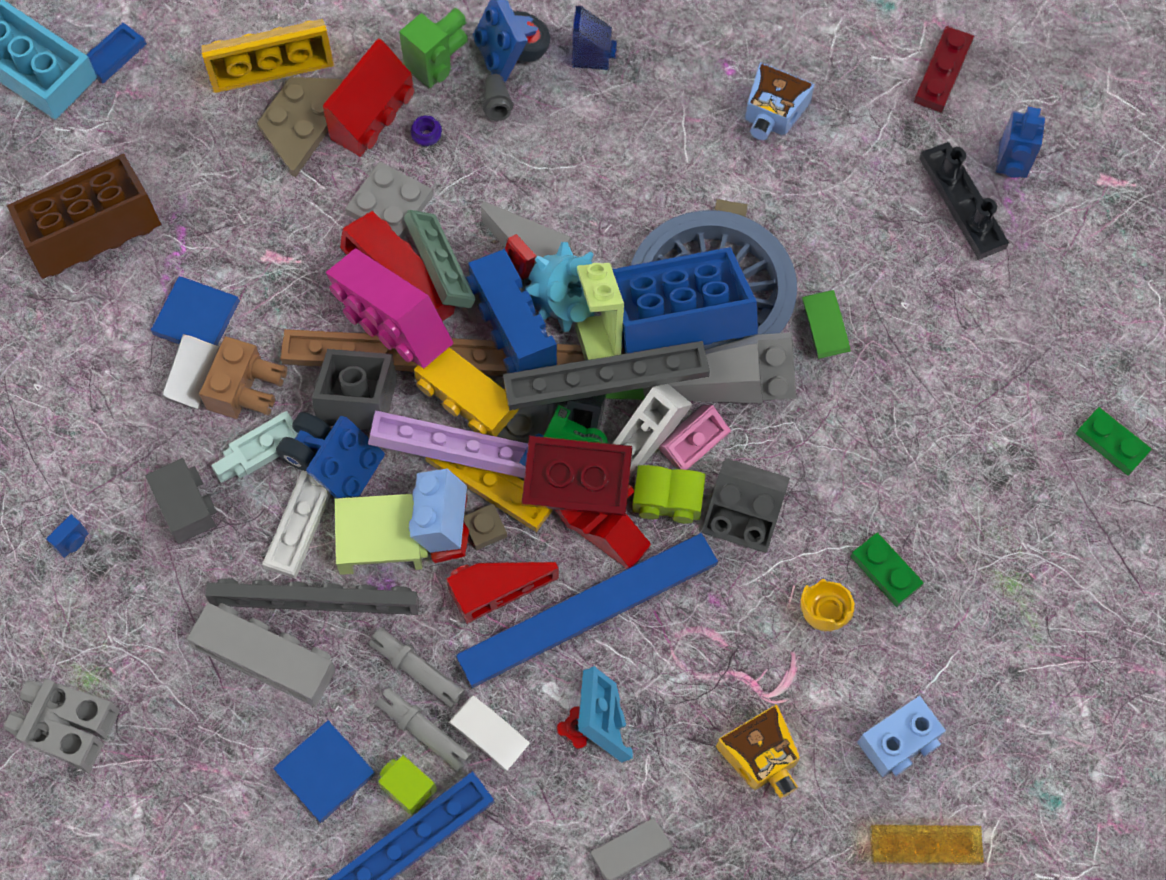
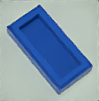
M122 22L86 55L89 57L97 79L101 83H105L147 44L144 37Z

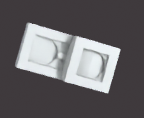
M474 695L470 696L449 721L471 744L478 746L498 766L506 771L530 744L511 725Z

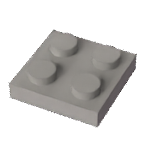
M379 161L346 206V215L357 220L373 211L381 219L387 221L391 229L403 239L409 231L404 216L408 210L422 212L433 197V189Z

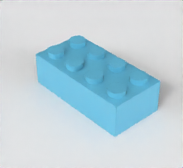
M0 0V83L56 120L97 79L89 57L5 0Z

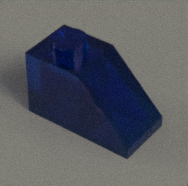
M576 6L573 24L572 67L609 71L610 58L616 59L617 40H612V27L583 6Z

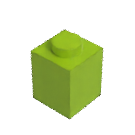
M404 755L397 761L395 759L390 760L379 774L382 777L378 781L381 789L410 816L415 815L437 791L435 783Z

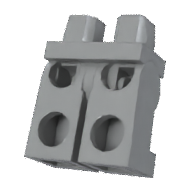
M45 679L43 683L27 680L20 692V699L32 705L26 716L14 711L10 713L4 724V729L16 736L15 739L26 747L59 759L90 774L104 745L97 737L107 739L120 710L109 700L56 684L48 679ZM70 724H71L72 726L77 727V728H80V729H83V730H85V731H88V732H90V733H92V734H89V733H87V732H84V731H81V730L76 729V728H74V727H71Z

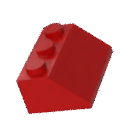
M377 38L323 104L330 140L359 157L376 144L380 132L385 126H390L393 123L397 111L403 104H407L414 94L412 73L383 40Z

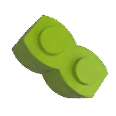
M638 465L633 512L639 513L640 517L650 520L658 519L659 516L673 517V521L682 524H690L693 520H700L706 474L693 470H672L660 466Z

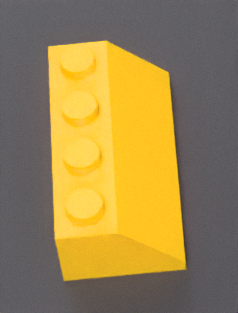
M323 19L308 20L301 24L276 27L265 32L245 34L242 37L224 41L218 40L211 44L202 45V57L214 93L334 66L328 33Z

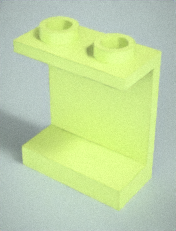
M592 263L589 265L577 266V273L590 312L601 311V316H591L583 322H575V329L584 359L591 360L621 355L624 302L611 264Z
M413 494L335 499L336 565L340 575L354 574V565L413 561L415 570L422 569V558H428V551L410 537L409 522L412 518L414 504Z

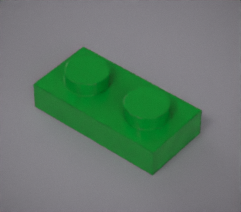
M1100 407L1092 413L1075 433L1127 476L1134 471L1152 450L1151 447Z
M878 532L853 551L850 556L896 607L907 600L924 584L921 578Z

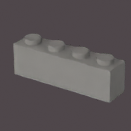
M207 602L187 637V641L193 649L317 707L336 672L335 666L330 660L331 656L327 652L316 647H312L310 651L299 646L300 641L287 633L282 632L278 636L268 631L269 626L258 619L250 618L248 622L238 617L239 613L226 604L220 603L217 607Z

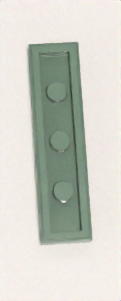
M408 210L404 216L405 223L442 304L471 308L476 299L436 214Z

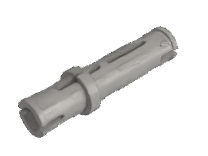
M384 627L379 628L372 636L375 640L371 639L369 646L375 648L392 662L393 668L396 670L402 669L445 702L450 708H453L460 701V695H464L465 689L459 687L414 652L415 648L412 645H404L387 632Z
M391 687L387 688L382 695L389 699L393 705L384 698H378L375 705L399 723L398 727L403 732L408 730L451 765L456 772H459L465 764L456 758L455 754L463 761L468 762L470 760L471 752H468L421 714L422 709L417 705L412 707L395 693Z

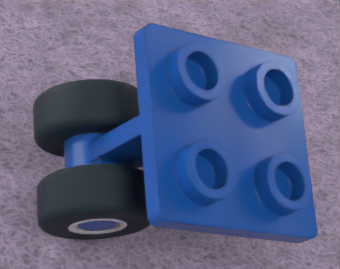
M300 412L292 423V428L298 433L295 439L284 437L276 448L280 458L291 466L306 471L336 499L359 497L385 456V453L378 446L368 445L369 437L347 417L340 416L331 429L323 420L307 412Z

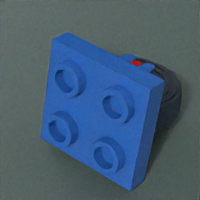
M490 0L472 35L476 46H478L485 60L487 69L490 70L491 74L501 75L504 82L507 81L517 60L524 62L539 60L547 52L551 40L549 29L543 21L525 11H513L508 0Z

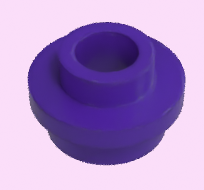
M428 115L418 117L411 126V137L415 143L421 146H431L437 143L442 136L440 123ZM424 131H430V132H431V133H429V134H422V132H424Z

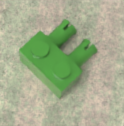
M454 8L437 23L432 22L423 13H420L399 31L404 65L429 89L437 82H442L447 78L451 71L450 56L468 42L466 33L461 29L466 24V18L457 8Z

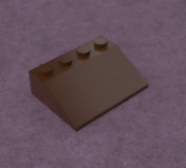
M124 153L6 205L23 244L42 279L59 275L68 267L79 262H87L101 252L118 248L124 242L139 235H147L154 228L162 225L147 192Z

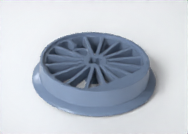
M703 210L682 214L659 225L638 247L630 266L667 259L664 255L672 249H676L678 252L676 257L691 255L682 244L695 240L698 241L700 253L706 252L704 239L721 240L720 249L725 248L727 242L742 247L736 255L738 263L749 252L760 261L743 270L746 279L764 269L768 271L771 280L748 283L752 292L773 290L768 300L755 298L757 309H762L757 316L758 334L755 335L781 333L791 318L797 298V279L793 263L779 240L766 228L749 218L717 210ZM755 335L745 336L744 338L734 339L730 341L713 342L712 344L704 345L705 350L710 349L713 347L721 346Z

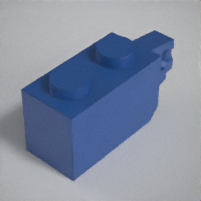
M1028 106L1025 113L1012 111L1000 140L996 173L1005 174L1012 178H1027L1042 146L1045 116H1040V108Z

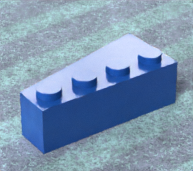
M503 249L469 262V276L465 278L473 295L477 294L481 301L478 304V308L484 322L490 321L494 329L491 331V336L497 350L503 348L507 357L503 359L507 372L514 373L556 366L557 344L552 335L548 337L545 329L546 324L541 314L536 315L529 292L526 290L521 292L519 290L523 288L522 281L506 250Z

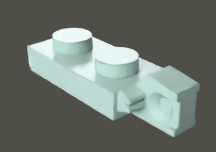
M285 411L228 444L229 448L223 452L225 457L211 465L219 481L222 483L236 476V474L239 478L246 474L249 475L278 458L279 455L276 452V448L282 438L291 437L295 439L298 434L292 428L293 419L289 413Z

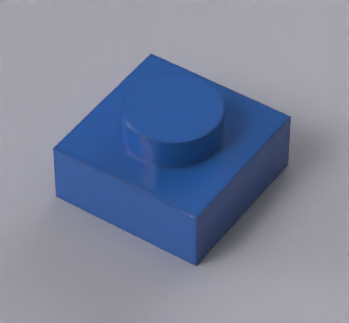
M70 514L46 540L56 552L65 558L69 553L77 551L83 545L85 537L89 533L82 523Z

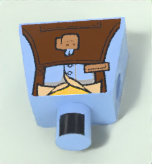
M760 62L745 116L747 121L753 123L750 129L751 135L756 139L766 140L771 131L780 135L787 134L810 104L815 84Z

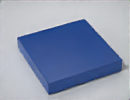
M179 276L153 324L151 332L154 336L177 344L180 343L182 335L186 334L218 346L240 300L238 296Z
M329 720L273 768L320 823L325 821L376 775L375 771Z

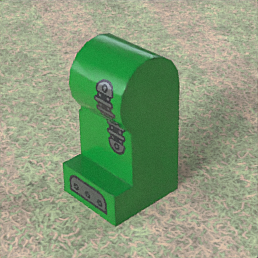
M558 405L543 436L608 444L607 437L601 430L596 428L587 429L569 420L568 417L571 411Z

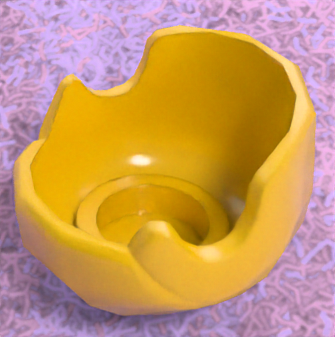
M821 579L811 587L808 585L804 587L800 606L805 621L814 629L829 632L844 627L852 619L855 603L851 592L843 585Z

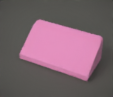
M702 405L677 426L658 449L677 469L687 470L728 435L731 430L713 405Z

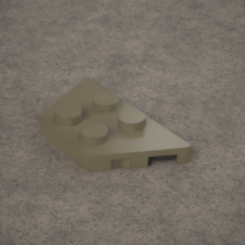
M290 77L257 122L260 132L271 143L273 150L284 161L292 176L296 177L328 133L323 104L344 79Z

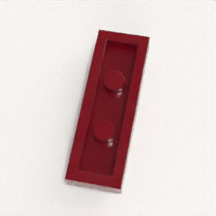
M946 25L913 103L943 113L973 42L974 35Z

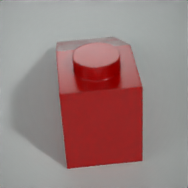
M556 562L477 563L470 567L469 565H463L451 572V576L446 578L449 592L464 621L468 624L559 579V567Z

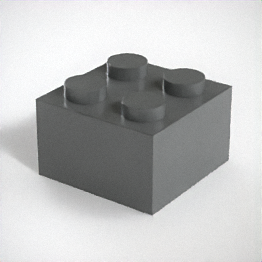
M327 349L312 396L316 417L323 420L329 426H334L338 418L344 416L359 429L371 430L375 410L388 413L397 383L393 354Z

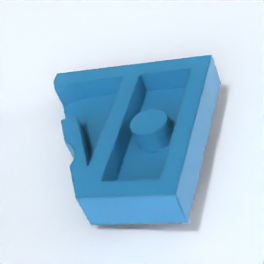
M595 666L583 670L578 731L621 763L633 759L632 747H625L623 745L620 729L626 727V722L620 707L617 684Z

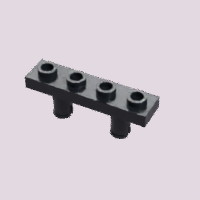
M948 141L921 152L919 160L976 257L980 260L1007 249L1009 241L994 218V214L997 211L996 202L991 198H982L963 166L967 156L965 150L957 146L952 147Z

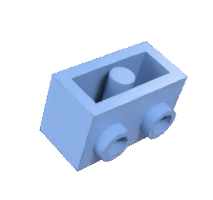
M449 469L417 473L416 487L413 489L414 504L412 518L409 522L410 537L430 553L461 549L467 485Z
M918 696L863 733L857 743L882 778L890 772H893L896 777L913 765L910 759L919 752L925 757L942 744L938 739L946 730L921 696Z

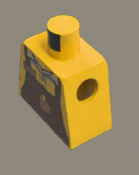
M777 704L718 739L716 745L718 751L753 790L769 782L778 797L782 799L798 788L788 770L797 765L800 756Z

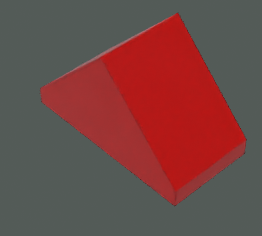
M627 514L626 516L608 515L586 535L577 532L626 569L635 566L651 547L649 540Z

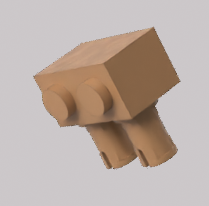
M225 336L199 395L206 410L234 419H238L242 407L268 416L272 411L268 407L273 408L275 395L251 389L253 382L256 378L281 387L284 383V380L281 378H286L288 369L285 365L261 359L256 345Z

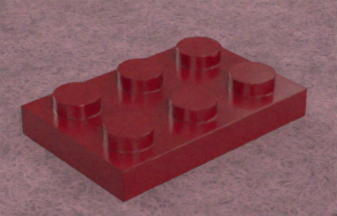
M529 436L522 506L626 516L633 446Z

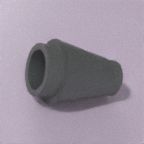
M491 74L485 79L483 111L491 120H505L511 114L513 102L503 77L499 74Z

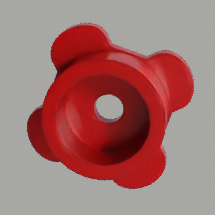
M574 706L570 709V715L566 720L558 723L557 733L560 736H565L574 748L583 749L586 747L589 738L580 731L575 730V726L578 724L580 707Z

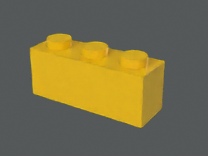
M450 347L424 369L419 365L414 369L417 381L416 386L427 396L431 397L434 394L442 400V406L453 416L457 417L460 414L468 420V426L474 432L497 437L519 411V409L509 411L505 389Z

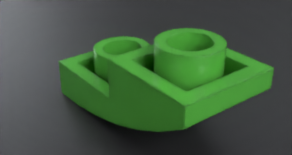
M834 290L802 297L818 359L851 352Z

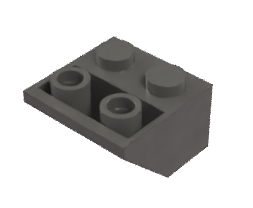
M725 458L717 478L702 533L767 553L790 478Z

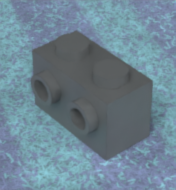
M181 458L145 475L168 527L178 544L216 527L211 515L217 513L209 494L202 497L198 489L204 483L195 466L188 468L184 458Z

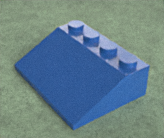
M731 247L612 269L624 302L622 345L626 354L703 341L704 345H709L713 342L741 339L745 336L758 334L757 301Z

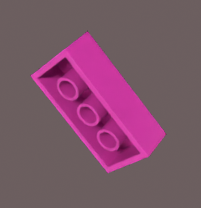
M356 248L325 272L332 283L329 286L330 291L346 307L343 309V313L347 319L354 325L359 323L369 336H378L380 341L389 350L395 348L406 362L413 361L424 369L454 344L427 294Z

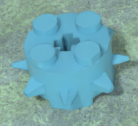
M561 242L557 254L546 255L543 258L537 256L535 258L536 264L529 275V280H532V282L525 288L532 295L533 305L539 311L543 320L548 317L558 319L563 332H569L573 322H583L588 317L594 316V312L589 310L577 273V266L593 263L591 260L594 254L590 251L583 257L574 256L568 242Z

